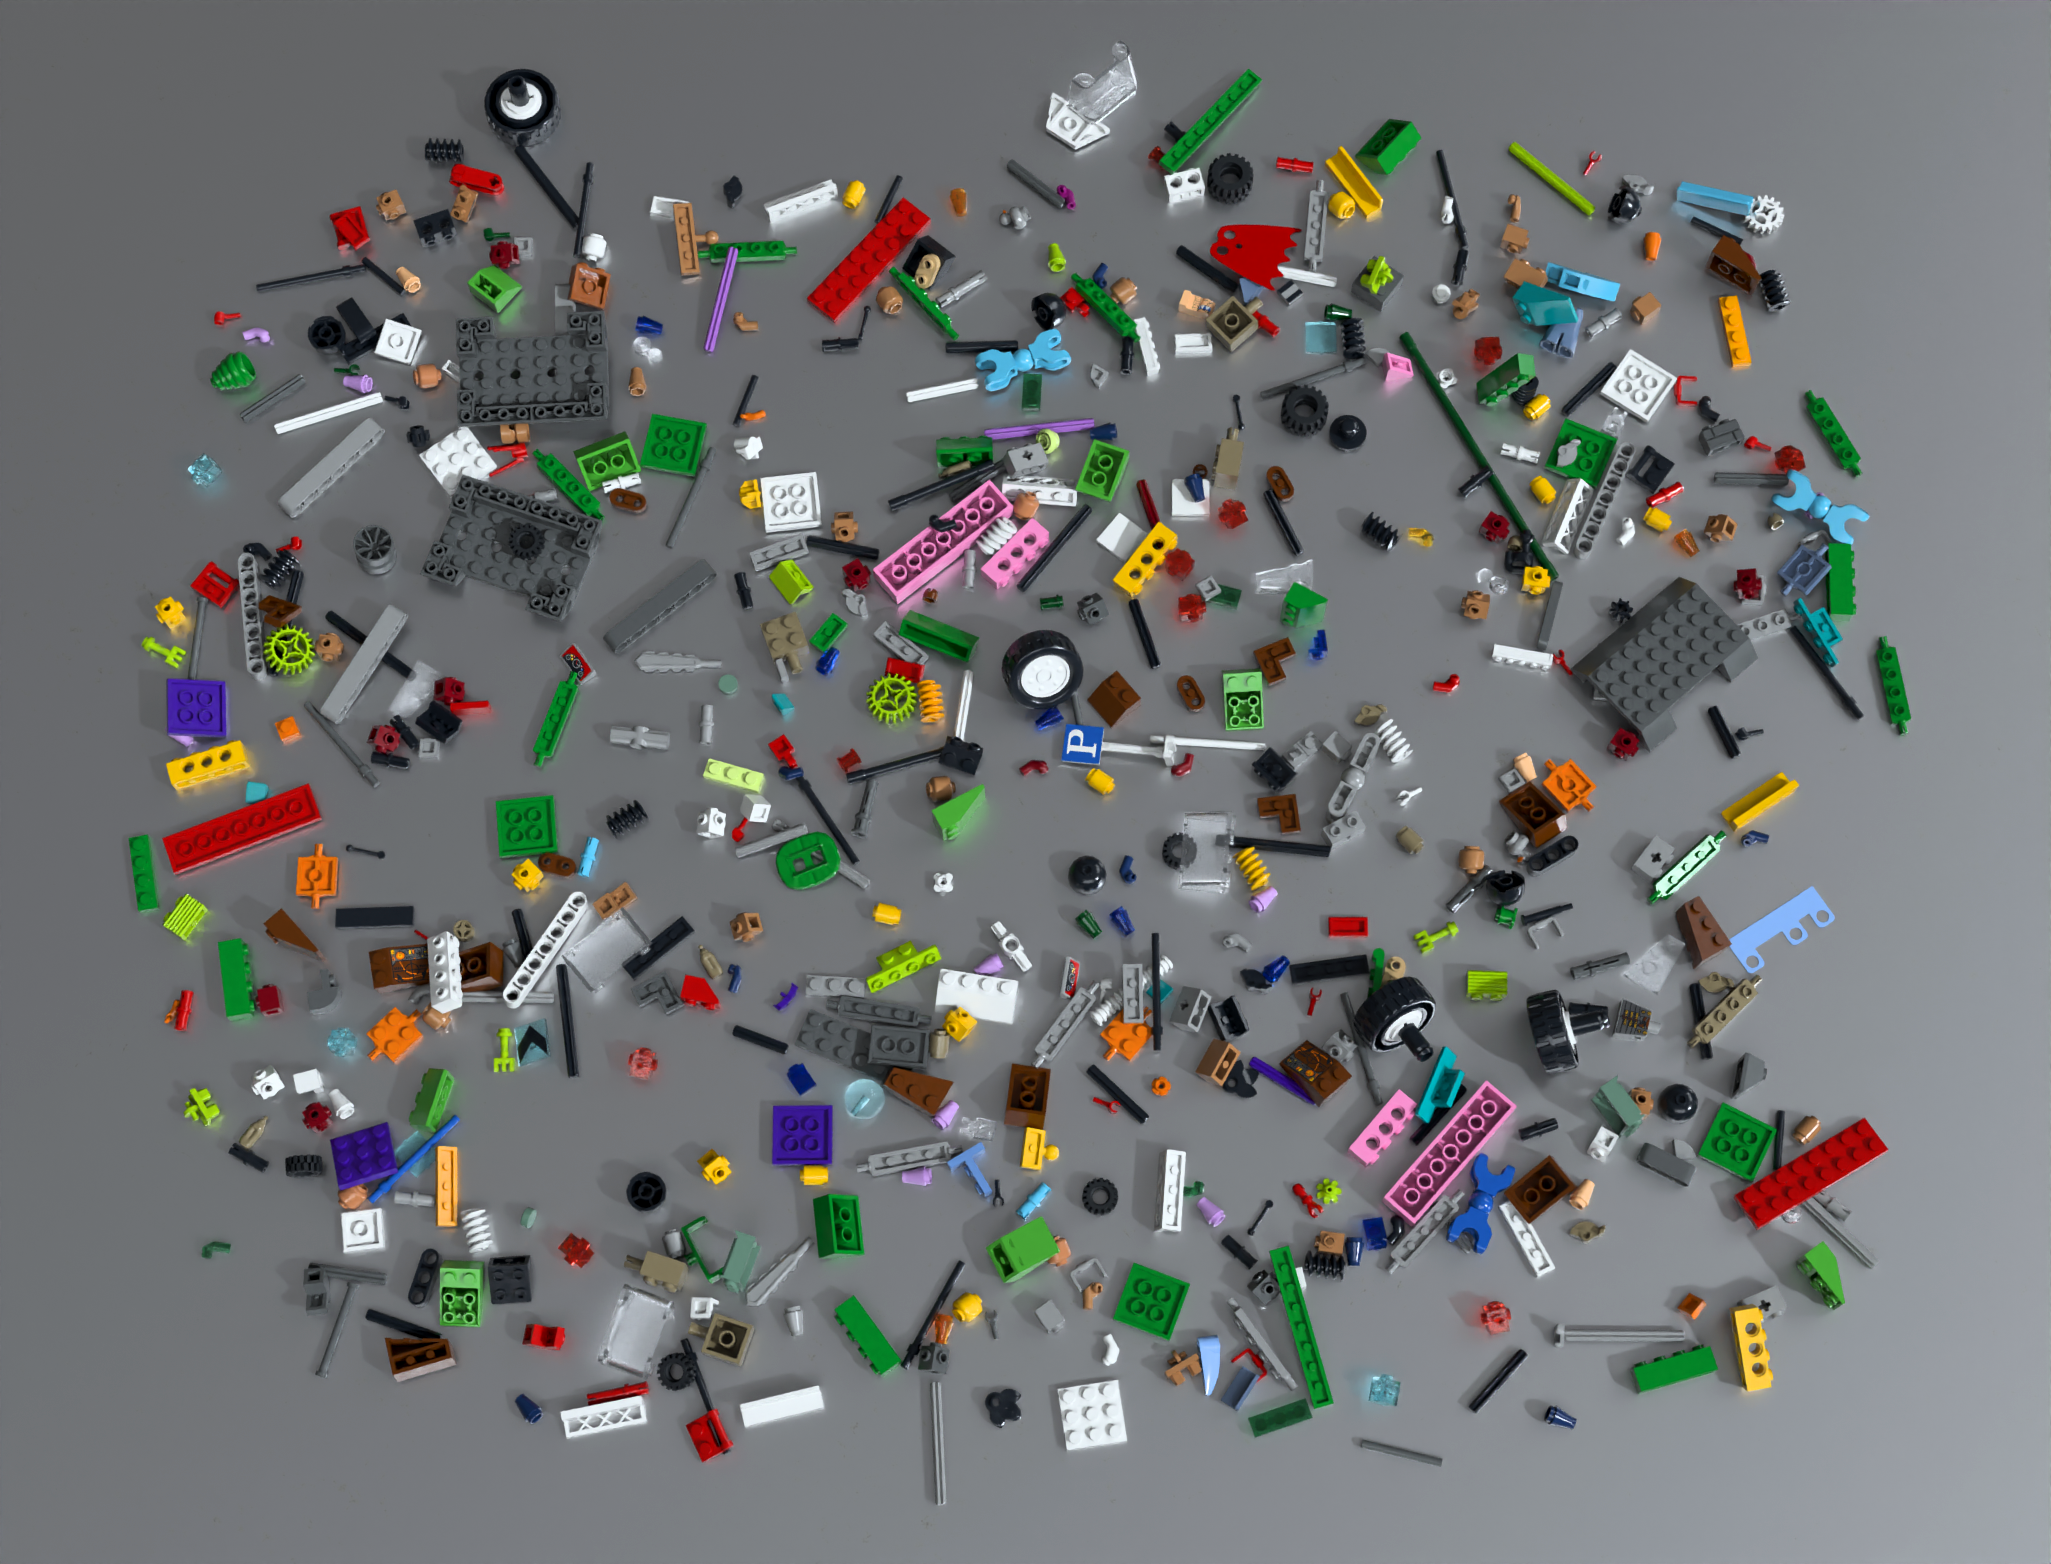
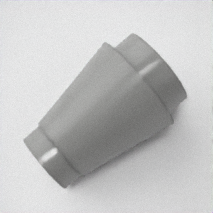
M800 1306L785 1308V1314L783 1315L791 1336L803 1334V1310H801Z

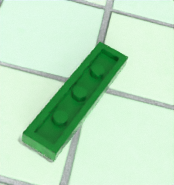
M147 834L129 838L138 911L143 913L158 910L159 903L150 836Z

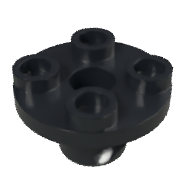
M1343 415L1336 418L1329 430L1331 442L1345 452H1351L1362 446L1367 435L1365 424L1353 415Z

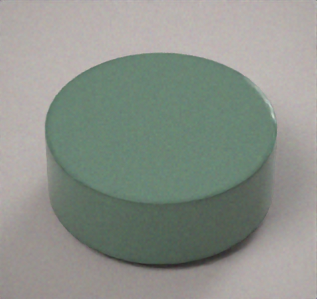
M727 674L720 678L719 688L721 692L733 694L737 690L738 682L733 675Z
M530 1207L525 1209L521 1217V1226L529 1229L533 1225L537 1214L535 1209Z

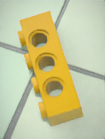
M1158 522L1113 579L1114 585L1131 598L1134 594L1138 595L1143 588L1142 584L1146 579L1149 580L1155 573V567L1157 565L1160 566L1165 561L1167 552L1169 550L1172 551L1178 543L1177 534ZM1162 543L1163 547L1156 550L1153 548L1154 544ZM1145 557H1149L1152 559V561L1149 564L1142 563V560ZM1133 572L1140 573V576L1137 579H1132L1130 577V575Z
M232 740L220 747L213 746L204 752H194L185 758L172 759L171 762L166 763L171 784L178 790L248 768L250 764L243 743L240 740ZM225 755H230L228 760L222 761ZM212 760L209 766L204 767L206 761ZM193 766L190 772H185L187 767Z
M1754 1304L1729 1308L1742 1387L1747 1391L1771 1387L1773 1375L1767 1363L1770 1357L1764 1345L1766 1333L1761 1327V1321H1763L1761 1309H1758ZM1748 1323H1752V1324H1753L1752 1329H1751L1750 1331L1746 1332V1331H1745L1746 1325H1747ZM1756 1343L1755 1350L1749 1352V1345ZM1758 1362V1370L1752 1371L1753 1364Z

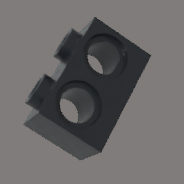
M448 209L413 220L423 247L433 246L437 242L450 240L457 236Z

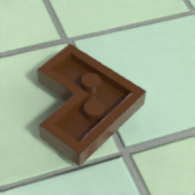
M270 595L259 602L258 609L267 612L264 616V622L274 627L281 628L302 613V606Z
M1288 637L1253 651L1268 686L1286 680V675L1280 662L1296 655Z
M1296 794L1257 798L1260 819L1279 817L1281 835L1301 832Z

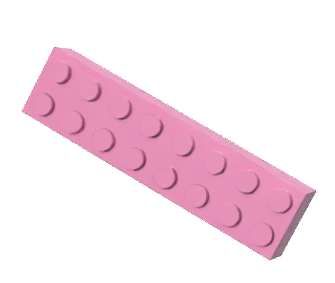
M989 479L939 518L943 522L954 519L957 528L941 533L928 526L873 569L874 578L898 605L960 557L965 550H969L977 543V539L982 540V534L987 536V528L993 531L991 524L998 525L996 522L997 518L1003 520V517L1009 519L1013 516V505Z
M1486 1080L1384 1196L1382 1202L1395 1214L1402 1217L1410 1227H1413L1508 1119L1517 1106Z

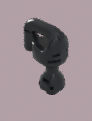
M1523 530V534H1519L1520 541L1522 542V552H1505L1504 565L1509 573L1523 574L1525 567L1533 566L1534 554L1530 552V544L1534 540V535H1531V530ZM1524 561L1526 566H1512V563Z

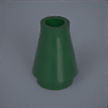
M1332 303L1325 306L1324 319H1327L1329 322L1352 318V309Z
M1087 909L1075 918L1077 925L1093 939L1102 932L1092 912L1089 913Z

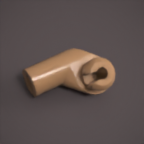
M1511 194L1508 198V203L1513 204L1510 221L1516 223L1520 218L1521 198L1518 195Z
M741 312L734 314V324L740 330H758V321L748 322Z
M1093 1282L1083 1290L1084 1310L1093 1309V1298L1103 1290L1101 1283Z

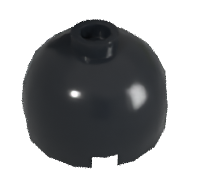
M1623 185L1619 188L1621 190L1619 194L1615 193L1608 208V213H1611L1608 219L1620 224L1631 222L1642 211L1638 193Z
M1044 293L1033 298L1031 309L1032 312H1036L1037 316L1034 318L1042 329L1046 331L1051 330L1063 323L1066 317V304L1059 296L1053 293Z
M319 317L313 321L314 323L311 328L309 326L308 339L318 352L332 354L343 347L346 341V332L342 323L334 317Z
M1093 856L1079 857L1073 861L1069 868V884L1077 893L1079 892L1084 895L1096 894L1103 888L1106 882L1107 873L1105 866L1099 859Z
M1505 870L1493 872L1487 877L1486 882L1489 898L1494 903L1502 906H1510L1520 901L1525 892L1524 876L1516 871H1511L1512 874L1505 873Z
M1673 1084L1666 1087L1660 1093L1657 1100V1108L1666 1121L1672 1124H1683L1695 1115L1698 1109V1099L1690 1087L1684 1084Z
M642 1172L630 1180L626 1194L633 1208L640 1212L649 1213L656 1211L663 1205L667 1190L661 1177L650 1172Z

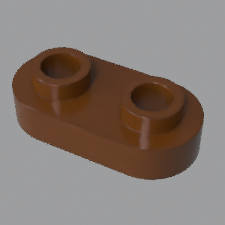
M1279 466L1269 468L1266 480L1277 499L1283 502L1291 500L1294 495V487L1285 471ZM1276 475L1279 478L1275 480L1272 477ZM1286 491L1288 494L1283 495L1281 492Z
M617 488L609 496L613 507L625 511L641 513L647 506L646 499L642 494ZM618 498H623L621 502H617ZM637 502L641 503L638 507L634 506Z
M1188 675L1180 677L1177 682V690L1185 705L1193 712L1202 710L1205 705V698L1196 681ZM1183 685H1189L1190 688L1184 689ZM1196 700L1199 704L1193 705L1192 701Z
M544 853L538 859L541 871L551 875L570 878L574 876L577 870L575 862L564 856ZM550 859V864H544L545 860ZM565 864H568L569 868L566 870L563 869V866Z

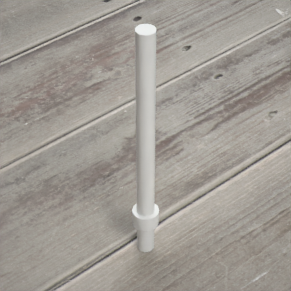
M1174 735L1150 737V743L1165 744V738H1170L1174 740L1175 745L1265 751V743L1182 738L1174 737Z

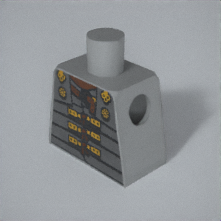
M1623 998L1619 1003L1612 1038L1644 1041L1648 1032L1659 1034L1661 1023L1650 1021L1652 1015L1650 1009Z

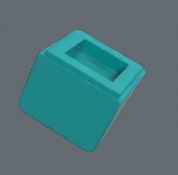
M785 694L772 695L774 705L783 716L794 710L793 704Z
M248 781L245 803L255 804L266 800L269 787L263 783Z
M1160 979V1001L1162 1004L1173 993V988ZM1151 986L1146 991V994H1148L1153 999V992Z

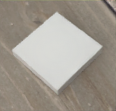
M386 319L374 354L411 365L422 330Z
M1172 479V516L1210 515L1209 479H1203L1205 500L1198 503L1194 502L1192 495L1185 485V479Z
M1119 513L1097 538L1096 543L1126 564L1148 536V533Z
M381 1208L341 1213L344 1253L384 1248Z

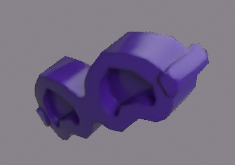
M791 983L792 986L787 995L784 992L780 993L784 999L778 1004L773 1005L776 1009L781 1011L795 997L798 990L795 984Z

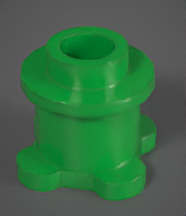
M1501 906V909L1497 908L1494 919L1497 920L1498 925L1500 923L1509 925V929H1512L1518 908H1514L1513 911Z

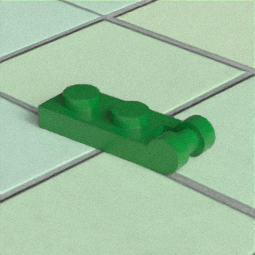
M1381 948L1375 949L1371 957L1374 969H1370L1369 980L1373 981L1372 988L1368 987L1367 998L1381 988L1385 956L1384 950Z

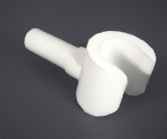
M1419 787L1411 792L1403 790L1396 799L1402 798L1403 801L1400 805L1404 806L1413 795L1422 792V788Z
M1111 978L1101 980V993L1098 1005L1104 1002L1105 989H1112Z

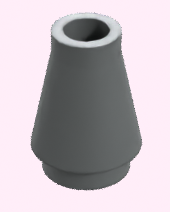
M513 938L502 944V950L514 967L518 968L525 960L520 941L518 942L516 938Z

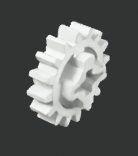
M1760 195L1757 196L1756 200L1753 199L1749 215L1744 220V222H1749L1748 228L1754 227V232L1760 230L1761 235H1763L1764 231H1767L1768 234L1771 233L1772 229L1777 231L1785 216L1782 213L1784 208H1779L1780 202H1773L1774 197L1769 200L1767 195H1765L1764 199H1761Z

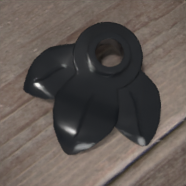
M1238 1060L1235 1062L1222 1088L1227 1093H1236L1241 1098L1254 1097L1257 1091L1252 1085L1256 1082L1259 1072L1253 1069H1244L1243 1062ZM1234 1081L1235 1086L1230 1087L1228 1082Z
M1005 1389L1001 1393L992 1392L987 1395L985 1406L990 1411V1420L995 1426L1002 1428L1005 1420L1016 1421L1021 1419V1410L1015 1404L1021 1397L1018 1391ZM995 1398L999 1401L997 1406H994L992 1403Z

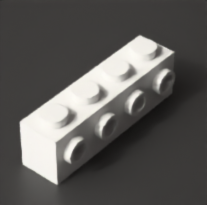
M447 931L427 939L431 1007L442 1014L461 1007L463 997L458 938Z

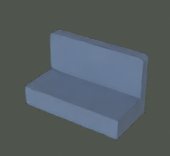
M1242 1366L1221 1401L1238 1412L1260 1376Z

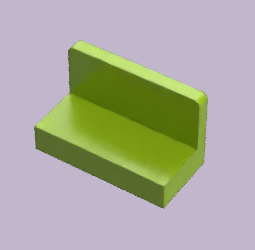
M792 559L780 562L769 575L771 581L789 604H793L801 594L809 593L814 588Z

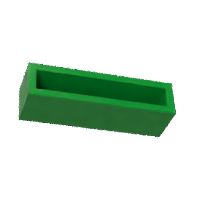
M1517 353L1478 381L1476 385L1479 403L1495 406L1534 378L1536 373L1533 355Z
M1828 543L1829 549L1826 550L1824 556L1825 561L1832 568L1825 575L1826 611L1832 621H1850L1853 615L1856 614V604H1853V597L1856 594V587L1853 586L1855 569L1852 568L1854 551H1851V544Z
M912 610L903 618L898 634L967 663L975 654L979 642V637Z
M241 938L218 942L226 1017L230 1021L253 1018L254 1011H256V1003L254 999L252 1000L251 992H254V985L249 977V974L252 973V967L247 960V955L250 954L248 943H245Z
M854 1295L834 1309L837 1314L834 1318L840 1326L844 1324L849 1330L846 1332L847 1336L852 1342L856 1341L859 1344L858 1351L864 1359L866 1357L869 1358L872 1362L869 1366L876 1375L880 1373L883 1377L902 1363Z
M1702 1344L1692 1347L1693 1351L1685 1353L1684 1350L1674 1352V1357L1666 1359L1664 1355L1654 1358L1653 1363L1647 1364L1646 1361L1634 1364L1635 1368L1630 1370L1637 1393H1644L1717 1371L1718 1367L1711 1346L1704 1348Z

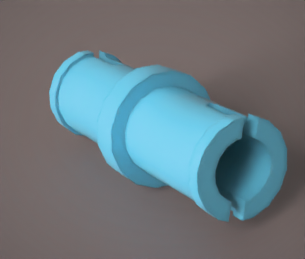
M587 837L584 851L580 855L581 862L577 872L578 875L589 877L592 862L596 859L594 855L599 842L598 839Z
M1041 1182L1031 1195L1028 1194L1027 1200L1015 1212L1025 1220L1035 1207L1041 1205L1040 1202L1051 1189Z

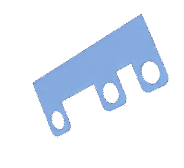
M1811 886L1729 939L1732 943L1730 948L1747 972L1754 973L1764 966V960L1756 951V947L1781 931L1792 945L1799 944L1808 937V934L1798 920L1807 914L1811 916L1820 928L1833 922L1835 917L1814 887ZM1820 910L1826 911L1829 914L1828 921H1818L1816 917L1817 912ZM1792 928H1799L1801 930L1802 937L1800 939L1794 940L1790 937L1789 933ZM1749 956H1755L1759 964L1757 967L1751 968L1746 964V959Z

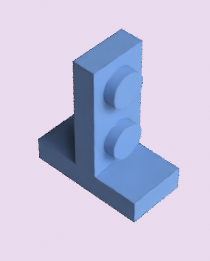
M980 1142L949 1160L947 1166L953 1172L966 1165L964 1167L966 1174L969 1178H974L976 1181L974 1187L979 1195L983 1193L986 1198L992 1194V1190L973 1160L985 1153V1147Z

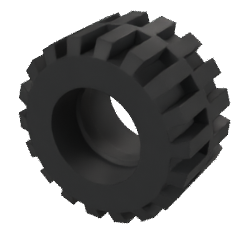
M1227 153V156L1222 154L1219 156V159L1215 158L1209 166L1207 178L1208 191L1210 194L1213 193L1212 197L1214 199L1219 198L1218 201L1221 203L1226 201V204H1230V202L1236 204L1238 200L1243 201L1244 197H1248L1252 189L1253 168L1250 167L1249 161L1245 162L1243 156L1239 158V154L1231 156V153ZM1226 174H1233L1240 180L1230 184L1224 182L1221 177Z
M1304 385V388H1301V386H1296V390L1292 388L1289 390V394L1285 395L1281 408L1282 423H1285L1284 427L1286 429L1290 428L1292 434L1297 432V436L1305 434V437H1307L1310 433L1314 435L1317 433V430L1320 431L1327 420L1329 404L1326 402V396H1322V391H1316L1314 386L1308 388V385ZM1300 405H1307L1315 413L1312 416L1303 417L1298 415L1294 409Z

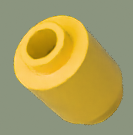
M857 180L849 182L842 197L844 206L855 209L859 205L866 190L863 183Z
M1537 394L1525 405L1523 409L1524 415L1531 421L1538 419L1551 407L1550 399L1545 394Z
M1538 476L1530 482L1531 491L1542 504H1549L1556 498V491L1546 478Z
M1650 507L1643 518L1647 525L1660 532L1663 529L1667 531L1672 523L1669 520L1671 516L1656 507Z
M1093 768L1085 779L1089 786L1103 795L1105 793L1109 794L1115 786L1113 783L1114 779L1100 769Z
M879 902L878 906H874L872 917H875L876 922L889 925L899 924L902 909Z
M804 1165V1169H800V1181H804V1185H823V1183H828V1167H823V1165Z

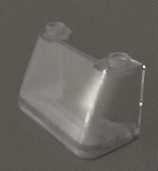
M1121 40L1113 46L1112 55L1114 56V62L1095 79L1087 73H1080L1071 80L1066 106L1087 124H1098L1137 91L1138 81L1130 49Z
M622 907L564 953L561 959L590 993L593 991L597 993L605 987L603 983L634 957L638 954L643 956L650 951L651 948L649 946L652 942L624 907Z
M624 1284L598 1355V1362L603 1366L647 1380L648 1376H652L655 1369L652 1358L665 1321L674 1316L676 1309L674 1302L634 1286Z

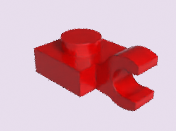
M1073 287L1060 297L1065 302L1066 309L1071 313L1076 310L1084 318L1090 314L1088 311L1090 309L1089 306L1084 303L1085 299Z
M784 734L768 744L778 761L784 759L791 769L798 767L796 760L791 755L795 750Z

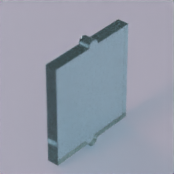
M1306 322V353H1320V355H1323V353H1337L1336 322Z
M417 1130L394 1151L395 1156L404 1163L427 1140ZM432 1147L409 1169L416 1178L427 1168L429 1169L430 1165L435 1161V1149Z

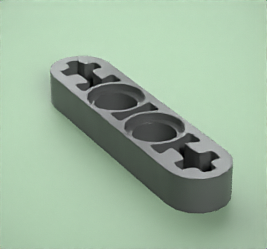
M1553 581L1536 646L1537 649L1546 651L1563 586L1562 582Z

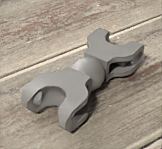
M1374 733L1364 735L1349 768L1345 769L1341 774V782L1329 802L1325 816L1329 824L1346 815L1356 791L1364 785L1365 775L1371 767L1380 745L1378 735ZM1368 739H1373L1375 741V744L1366 741ZM1330 814L1333 815V816H1335V817H1339V818H1337V819H1332L1331 816H1330Z

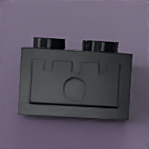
M530 1255L490 1258L487 1268L492 1304L531 1302Z

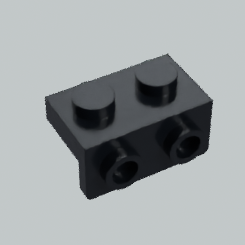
M433 700L430 702L428 710L416 718L415 724L446 744L459 734L462 720Z
M947 736L938 763L975 775L982 757L983 748L973 742H964L959 737Z
M1269 747L1257 761L1252 763V766L1255 767V773L1260 777L1264 776L1268 780L1267 784L1275 791L1284 790L1298 775L1272 747Z
M1235 995L1208 1006L1207 1009L1221 1041L1226 1042L1240 1038L1249 1031L1248 1022L1244 1018Z

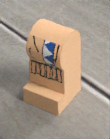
M1184 290L1178 312L1207 319L1213 314L1216 304L1212 300L1193 295L1191 291Z

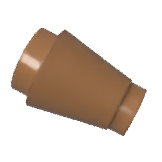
M634 367L631 369L628 390L634 396H641L645 393L647 387L642 369Z

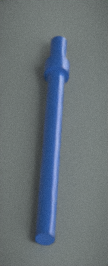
M454 1115L398 1168L399 1173L392 1174L386 1181L383 1180L378 1184L379 1187L368 1197L369 1201L373 1204L383 1193L386 1194L392 1189L391 1186L451 1130L460 1119Z

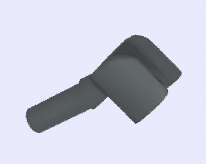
M994 1310L995 1316L988 1318L986 1311V1321L990 1323L994 1339H998L996 1328L997 1312Z

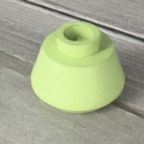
M1045 428L1038 432L1036 444L1041 443L1045 454H1050L1059 446L1060 439L1056 432Z

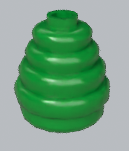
M238 351L228 354L220 362L216 370L212 372L210 381L214 388H219L220 390L240 389L241 387L249 386L256 379V372L249 358L243 352Z

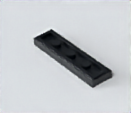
M404 313L391 319L392 321L411 326ZM384 324L374 328L377 335L363 344H360L356 338L343 345L340 352L348 365L375 351Z
M414 906L336 909V929L414 927Z
M683 916L625 961L622 967L633 980H636L695 933V930Z
M1366 954L1289 965L1292 985L1370 974Z

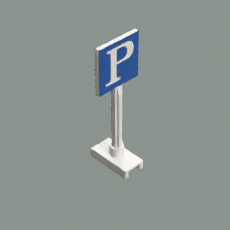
M1066 724L1062 762L1100 765L1101 751L1155 755L1156 757L1164 758L1167 767L1175 765L1172 755L1177 749L1173 739L1165 738L1164 746L1157 747L1103 742L1104 727Z

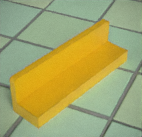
M1342 146L1338 147L1337 154L1326 160L1325 165L1345 192L1355 201V205L1367 219L1382 209L1383 199Z
M1780 772L1722 811L1721 815L1735 832L1793 793L1799 784L1795 779L1790 782L1784 773Z

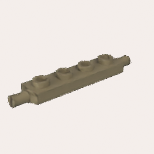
M1755 975L1750 981L1747 978L1742 979L1692 1028L1694 1036L1687 1042V1045L1690 1048H1694L1698 1042L1707 1044L1758 994L1755 987L1762 981V978L1759 975Z

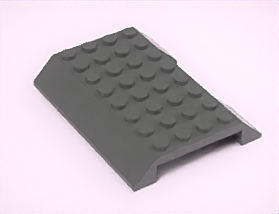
M1678 577L1570 670L1582 683L1588 680L1639 733L1637 739L1640 740L1639 742L1650 753L1677 729L1669 710L1672 705L1715 668L1731 683L1753 664L1758 657L1750 638L1697 583Z

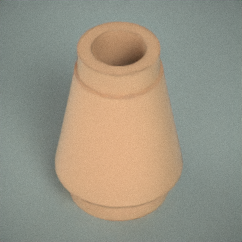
M405 267L397 269L396 275L404 289L410 293L416 292L421 286L420 279L405 269Z
M1527 753L1513 759L1515 763L1513 765L1526 782L1537 777L1531 757Z
M1584 1179L1570 1195L1569 1203L1573 1207L1583 1210L1584 1207L1588 1206L1595 1184L1588 1179Z

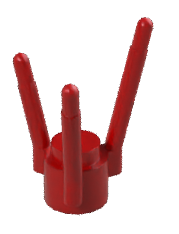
M525 443L488 446L487 450H492L493 452L511 450L512 457L517 458L490 473L489 477L524 462L523 458L528 457Z

